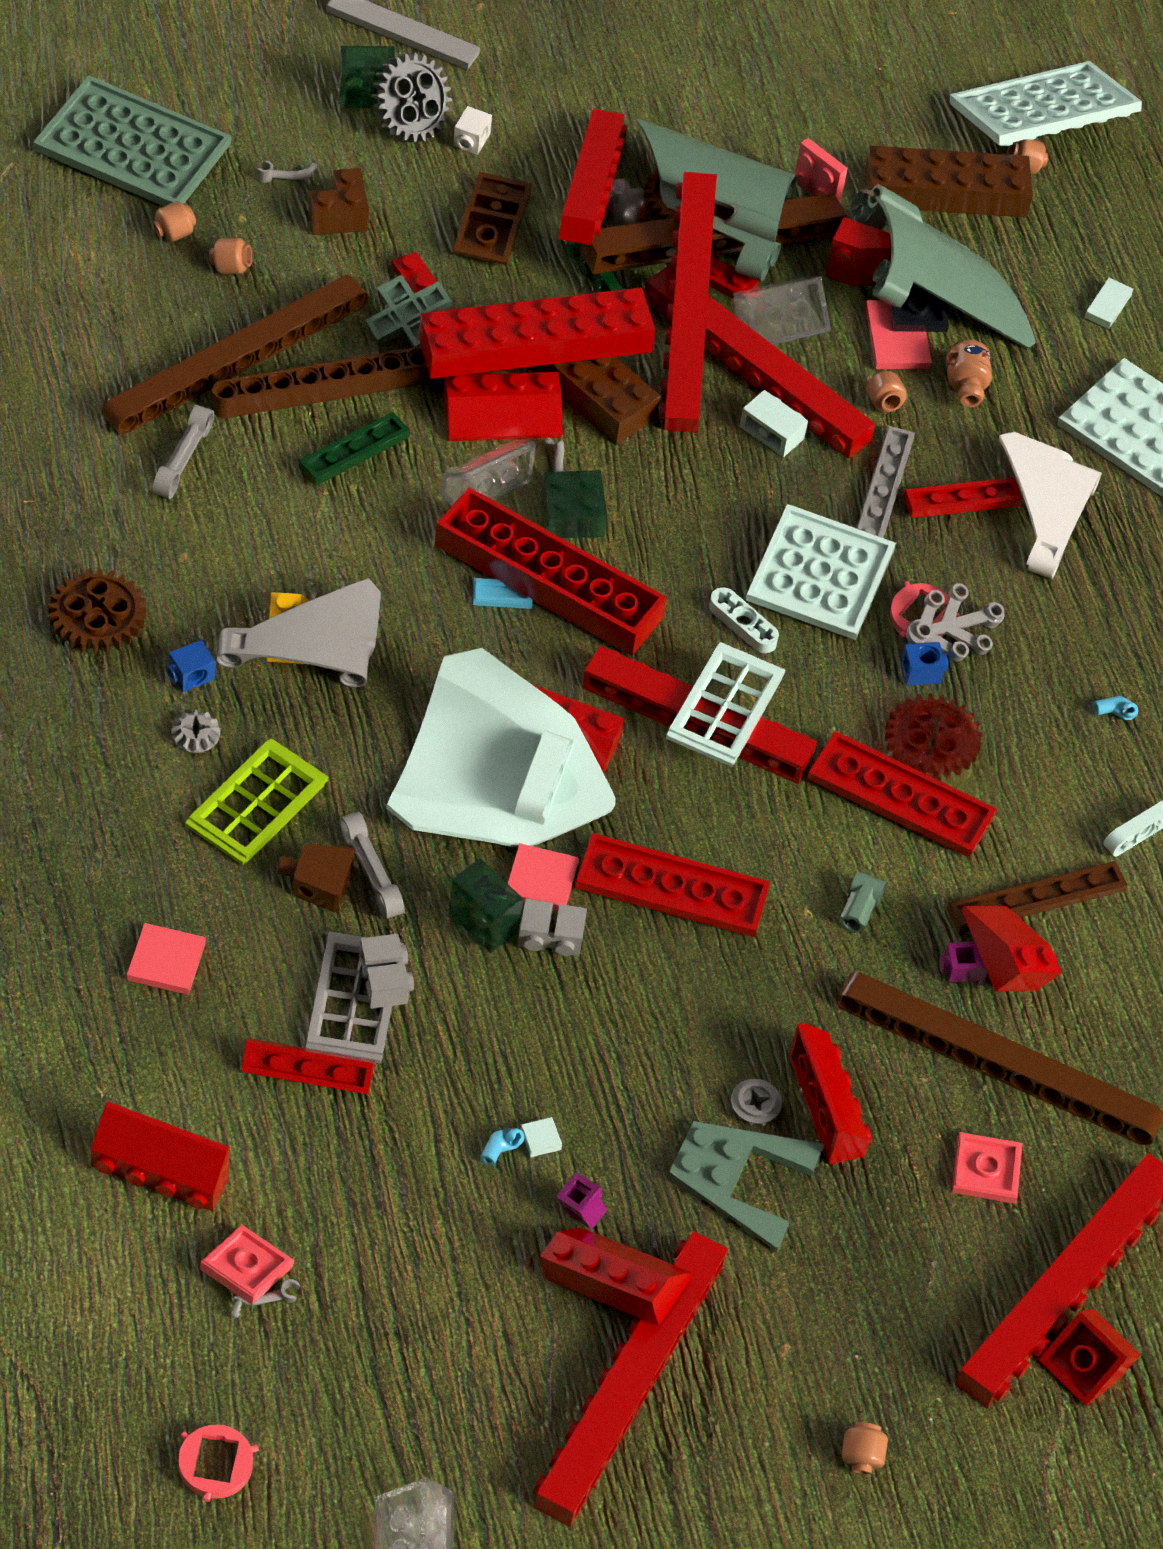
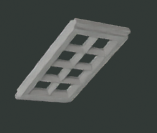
M329 931L306 1048L375 1060V1063L381 1064L392 1006L380 1007L378 1021L354 1018L357 1001L369 1003L367 995L359 994L361 980L364 978L360 957L357 970L334 966L337 950L359 953L360 940L367 937ZM332 973L355 976L353 993L330 990ZM327 996L350 999L348 1016L324 1013ZM323 1019L347 1023L344 1039L321 1037L320 1031ZM353 1024L376 1028L374 1044L350 1041Z

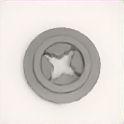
M195 709L193 713L189 714L183 711L180 718L174 719L171 736L179 748L192 753H200L211 749L217 744L220 738V728L217 719L211 718L208 712L202 714L198 713ZM195 724L199 726L197 738H195L192 731Z
M748 1079L742 1081L732 1092L731 1110L736 1112L739 1120L744 1119L748 1121L750 1126L755 1123H761L765 1126L767 1122L775 1121L781 1111L782 1098L779 1091L765 1080ZM752 1095L757 1102H763L760 1111L756 1109L755 1105H749Z

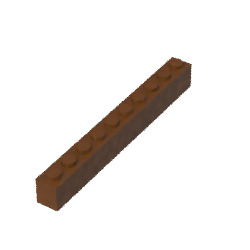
M834 193L786 200L783 204L775 242L782 245L833 237L843 218L847 217V214ZM734 210L714 211V216L727 220L732 216ZM674 218L602 228L600 235H594L592 245L582 243L580 252L592 274L671 262L672 254L677 255L678 247H672L673 231L679 230L680 223H674ZM713 230L711 256L742 251L743 243Z

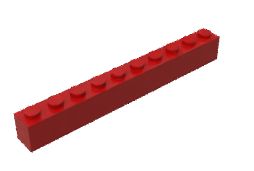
M684 172L683 182H677L676 199H681V206H675L674 223H680L679 230L673 231L672 247H678L677 255L672 254L670 270L676 271L675 279H670L669 295L674 296V303H668L667 320H672V328H666L665 345H670V353L664 352L663 369L668 370V378L662 377L661 394L667 396L666 403L660 402L659 419L665 420L664 430L698 433L717 174Z
M670 265L648 279L644 291L647 304L666 318L668 303H674V296L669 295L670 279H675L676 271H670ZM708 295L705 348L709 353L722 360L731 370L740 374L753 387L758 388L760 391H767L792 410L800 413L808 420L807 427L815 435L820 436L848 459L871 442L875 422Z
M1150 1153L1144 1157L961 1368L955 1385L986 1408L995 1399L1000 1402L1011 1388V1385H1009L1010 1381L1014 1377L1020 1379L1030 1366L1028 1360L1033 1355L1039 1357L1050 1342L1047 1338L1053 1332L1058 1335L1068 1322L1066 1316L1071 1310L1075 1313L1079 1311L1087 1299V1296H1085L1090 1288L1095 1291L1106 1277L1104 1274L1105 1270L1108 1267L1114 1269L1124 1256L1123 1249L1127 1245L1132 1248L1143 1233L1140 1231L1145 1224L1150 1227L1161 1212L1159 1207L1163 1204V1163Z
M695 1231L692 1232L688 1241L684 1239L680 1241L674 1253V1257L677 1259L673 1265L692 1272L693 1277L659 1326L635 1317L628 1331V1334L631 1335L627 1343L621 1341L613 1355V1360H615L611 1370L608 1368L604 1369L597 1383V1386L600 1387L595 1396L590 1394L587 1397L581 1410L584 1413L580 1422L574 1420L565 1437L568 1440L564 1449L558 1447L549 1463L552 1469L548 1476L541 1475L533 1490V1493L537 1495L535 1509L569 1527L572 1526L725 1265L729 1248Z

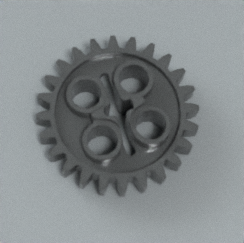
M409 53L400 54L396 58H390V64L382 65L384 72L376 74L381 80L380 83H373V87L378 89L377 94L371 95L372 98L378 99V103L373 106V109H380L376 119H384L382 129H390L389 135L398 136L399 141L419 142L426 141V138L434 137V131L442 130L439 123L448 121L443 115L444 112H451V109L446 106V102L452 101L451 97L446 96V92L450 91L451 87L444 86V82L448 77H440L439 74L442 71V67H434L435 60H427L426 55Z

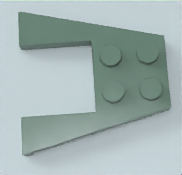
M693 1121L670 1169L668 1179L699 1201L705 1200L717 1209L716 1213L726 1220L728 1217L744 1228L743 1232L753 1239H760L770 1246V1251L777 1254L790 1221L731 1198V1195L751 1152L812 1176L822 1154L824 1144Z

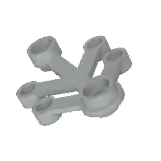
M957 583L948 592L949 600L941 622L932 624L936 609L945 601L941 591L932 590L924 599L925 607L921 618L909 624L907 640L910 644L940 642L942 652L948 654L952 660L957 662L962 661L968 655V646L973 648L977 654L984 655L993 646L991 638L987 635L976 637L963 630V628L981 623L987 628H995L1004 619V608L997 602H989L980 611L956 617L961 602L969 594L964 584ZM955 590L959 591L961 593V596H959ZM932 597L936 598L938 603L934 602ZM947 634L958 641L952 644L938 635ZM980 642L984 643L986 648L982 647ZM956 648L961 651L962 655L957 653Z

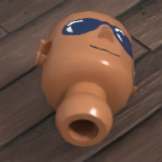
M968 339L955 343L949 349L946 356L947 377L950 386L958 392L960 403L966 407H976L983 401L985 396L984 390L992 380L991 356L989 349L982 342Z

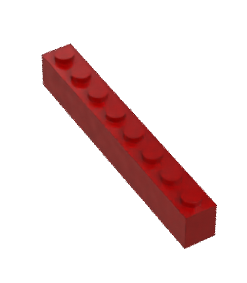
M593 108L562 213L559 239L592 245L594 235H600L602 221H604L613 181H615L617 167L619 166L620 155L622 154L624 141L627 136L628 125L623 124L625 114Z
M601 645L584 671L582 684L583 689L668 727L672 725L694 687L675 679L669 674L659 672L642 662L634 661L615 650L607 649ZM701 697L694 710L715 718L721 705ZM727 708L720 721L741 729L747 717ZM690 716L683 728L704 737L711 724ZM760 717L738 758L799 784L813 760L817 741L805 734L788 729L778 722ZM716 727L709 740L730 748L736 735Z

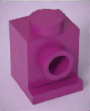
M975 942L948 943L945 954L940 956L941 974H947L949 983L975 981L978 982V985L985 983L988 972Z
M578 1172L572 1176L556 1196L566 1213L590 1230L593 1229L607 1211L601 1200L603 1196L601 1187Z

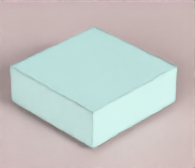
M552 1117L521 1124V1131L524 1133V1141L530 1157L561 1150L562 1142Z

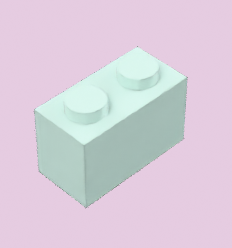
M764 390L743 408L739 427L784 457L804 440L808 420L782 403L780 399Z

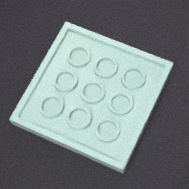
M787 504L748 590L746 601L856 640L894 552L896 543Z

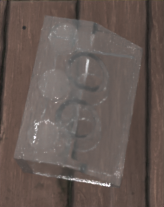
M805 276L733 293L737 317L773 345L831 331L821 276Z
M513 440L505 445H499L481 456H475L458 467L449 468L442 474L441 494L452 506L468 487L493 500L531 482L536 444L531 440Z
M424 1478L375 1496L373 1549H453L454 1491L428 1478Z

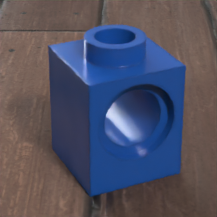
M199 640L169 652V666L166 667L167 674L172 683L177 682L182 692L215 680L216 661L204 642Z
M940 642L905 644L901 666L906 685L941 683L944 671L948 670V657L946 653L942 652Z

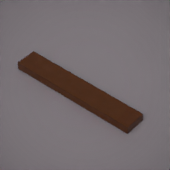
M1116 861L950 902L948 903L947 911L959 934L970 931L961 910L965 906H1007L1019 918L1124 892L1126 891L1127 883Z

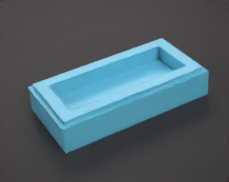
M474 578L473 605L532 609V599L530 597H525L504 585L503 582L497 579Z

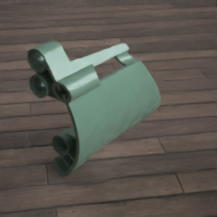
M636 119V123L644 133L652 151L660 177V194L663 203L666 204V208L675 212V206H681L680 199H676L677 182H683L684 172L717 174L715 204L734 210V213L727 220L714 216L713 230L744 244L735 271L762 282L768 273L769 267L774 266L780 253L781 243L775 242L784 201L786 197L789 198L795 188L797 175L771 165H765L649 121Z
M877 184L871 191L862 189L856 194L850 205V211L853 212L851 220L879 230H883L885 226L890 229L891 262L884 259L874 272L873 281L876 282L873 295L894 308H900L906 301L912 285L915 284L1026 349L1036 343L1033 331L1019 300L1003 277L984 258L923 222L916 205L884 186Z

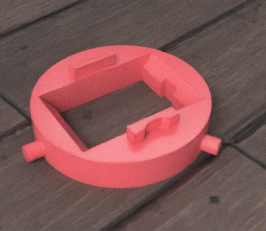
M909 581L904 583L905 587L895 595L890 611L891 622L901 639L907 638V628L911 623L903 618L902 614L921 593L927 595L932 590H939L943 593L945 601L942 606L946 608L949 596L943 590L930 584L917 583L911 585ZM945 608L936 617L932 624L941 622Z
M208 1425L195 1430L190 1435L185 1431L181 1434L184 1442L179 1451L178 1468L182 1481L192 1492L204 1497L203 1500L205 1502H210L211 1498L219 1499L231 1496L246 1485L252 1473L253 1453L259 1451L257 1444L250 1446L248 1440L239 1431L225 1425ZM202 1438L238 1444L230 1483L194 1477Z

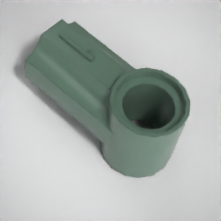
M857 871L849 890V898L839 919V923L845 930L852 933L864 932L874 907H878L887 882Z

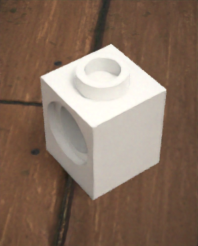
M467 106L455 126L453 146L478 155L490 135L492 115Z

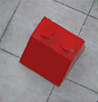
M1093 1308L1079 1311L1038 1360L1085 1406H1088L1116 1383L1141 1354Z

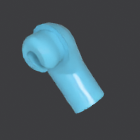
M1122 696L1093 702V710L1097 716L1112 713L1124 720H1132L1138 714L1137 705Z
M518 1128L494 1132L490 1136L480 1160L486 1165H495L501 1152L518 1148L524 1142V1133Z

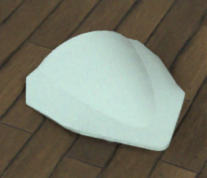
M478 648L444 656L417 739L403 773L390 796L386 809L412 830L518 848L519 843L534 846L605 816L615 807V796L574 717L485 649Z

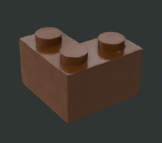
M361 168L333 170L332 190L310 192L309 219L312 234L367 231L369 207Z

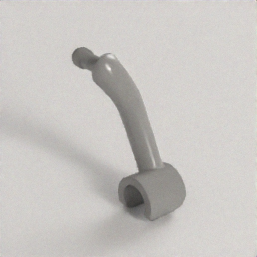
M266 160L262 163V169L257 168V178L263 183L270 182L272 178L304 180L313 176L312 172L317 169V164L312 163L308 169L299 171L273 170V164Z
M548 437L545 439V443L556 447L554 455L555 472L552 475L551 486L553 487L554 484L560 482L563 483L562 491H567L570 477L566 471H563L564 442L562 440L556 442Z
M288 1279L283 1282L280 1290L265 1293L253 1305L281 1299L286 1303H293L296 1301V1297L286 1294L285 1289L289 1287L299 1289L300 1285L296 1280ZM238 1295L234 1296L233 1301H235V1305L231 1312V1317H239L242 1304H251Z

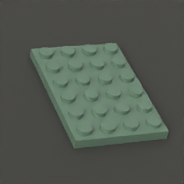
M88 75L35 139L33 150L157 204L166 206L175 201L184 204L230 146L231 135Z

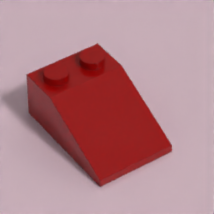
M844 217L832 241L825 277L850 286H875L876 282L873 281V275L876 268L884 259L891 262L890 233Z
M965 906L961 909L995 991H1038L1062 973L1051 946L1007 906Z

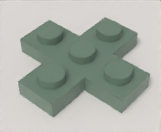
M400 275L377 287L380 296L388 308L366 319L365 322L379 346L405 333L413 347H420V313L448 310L454 306L439 281L414 294L404 277Z

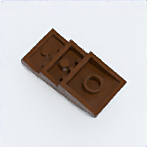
M479 172L475 188L472 189L469 203L465 208L453 253L507 266L526 211L532 183Z

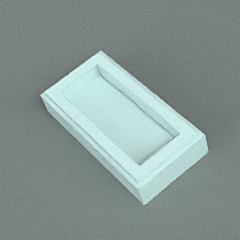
M1108 278L1086 311L1085 318L1110 329L1131 297L1133 288Z

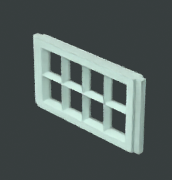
M720 642L670 726L666 739L732 767L785 674V669ZM722 660L742 669L736 681L716 673ZM747 672L768 680L762 692L741 684ZM711 679L732 687L726 699L705 691ZM737 690L758 698L751 711L731 702ZM701 697L721 705L715 718L694 710ZM727 708L747 717L741 729L720 721ZM690 716L711 724L704 737L683 728ZM716 727L736 735L730 748L709 740Z

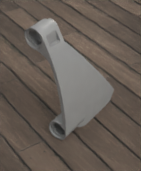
M367 578L301 604L251 628H225L221 630L219 636L217 662L222 666L230 668L239 667L250 659L260 657L300 662L340 671V682L349 687H361L367 682L369 658L376 644L381 592Z

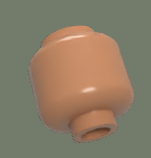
M1024 139L1013 142L1008 147L1007 155L1029 156L1031 175L1044 168L1048 162V153L1046 152L1045 145L1039 140Z
M179 201L159 208L156 211V221L153 222V227L158 237L164 236L169 242H175L189 236L193 232V226L196 225V219L188 204L184 205Z
M220 238L215 242L214 248H211L209 251V261L211 265L215 266L217 272L222 275L243 274L247 267H250L252 264V250L250 245L246 244L242 238Z
M882 371L875 374L866 386L867 395L876 410L882 413L896 411L904 404L907 397L906 388L897 374L891 371Z
M856 1422L854 1427L845 1431L842 1460L852 1466V1472L871 1475L872 1469L881 1468L885 1464L888 1445L887 1435L881 1432L879 1425Z

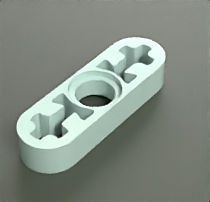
M717 588L712 592L709 608L717 618L757 652L770 653L775 650L779 633L770 622L731 589ZM739 616H746L752 622L750 624L743 625L740 624L736 620V618Z
M1163 800L1113 830L1103 843L1107 850L1113 856H1119L1163 829Z

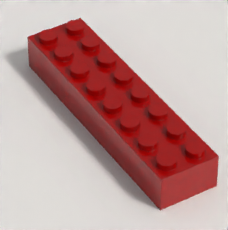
M641 287L420 313L419 339L430 379L650 353L653 349L656 329Z
M470 487L437 522L436 547L493 579L503 582L504 585L525 597H530L534 602L631 656L635 654L664 617L667 596Z

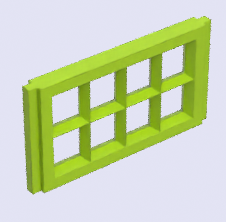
M271 738L189 816L185 826L243 866L324 787L329 777ZM268 756L286 768L275 780L256 769ZM290 772H293L309 783L297 796L279 784ZM251 773L269 784L258 797L240 786ZM274 788L292 800L280 813L262 801ZM234 790L252 801L241 814L222 802ZM257 805L275 817L263 830L245 818ZM216 807H219L235 818L223 831L205 820ZM240 822L258 834L246 847L227 835Z

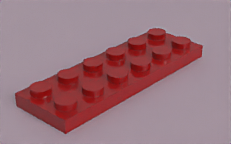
M834 731L807 777L808 780L969 858L972 856L997 811V808L837 731Z
M592 833L575 888L755 938L771 881Z

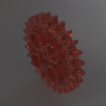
M929 693L927 700H924L920 694H917L915 702L907 697L904 705L898 703L895 711L890 712L885 726L884 740L888 741L886 749L894 751L893 759H902V763L922 771V773H932L935 779H938L939 773H943L946 779H950L952 771L959 776L961 775L962 768L969 770L971 762L976 761L982 745L980 742L982 732L978 731L980 724L979 722H972L973 713L964 714L965 705L958 708L955 707L956 699H952L947 703L945 702L944 695H941L938 700H934L932 693ZM938 717L940 721L932 755L928 756L926 752L934 718Z

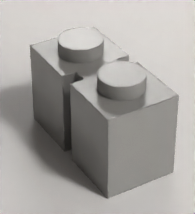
M525 898L518 946L532 951H545L546 948H552V952L562 956H580L587 908L559 904L555 933L549 932L553 903Z
M390 934L361 938L359 957L364 979L369 980L366 981L365 986L370 1009L408 1004L409 991H414V979L412 972L406 971L405 964H408V952L406 945L401 946L399 935Z

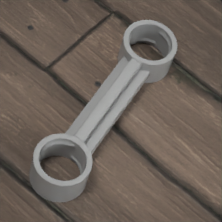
M195 405L190 414L187 429L166 466H161L155 476L152 488L154 494L168 499L174 496L182 471L201 437L205 438L211 429L214 420V410Z
M354 812L340 817L339 824L343 838L348 846H352L355 849V853L375 892L376 903L382 917L388 919L403 914L404 902L401 893L395 884H391L368 838V830L363 816L360 812Z

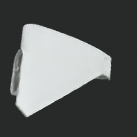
M1016 432L1002 434L999 436V440L1016 475L1036 536V542L1026 563L1029 565L1028 570L1052 580L1072 531L1089 497L1093 496L1102 473L1073 462L1072 457L1068 453Z

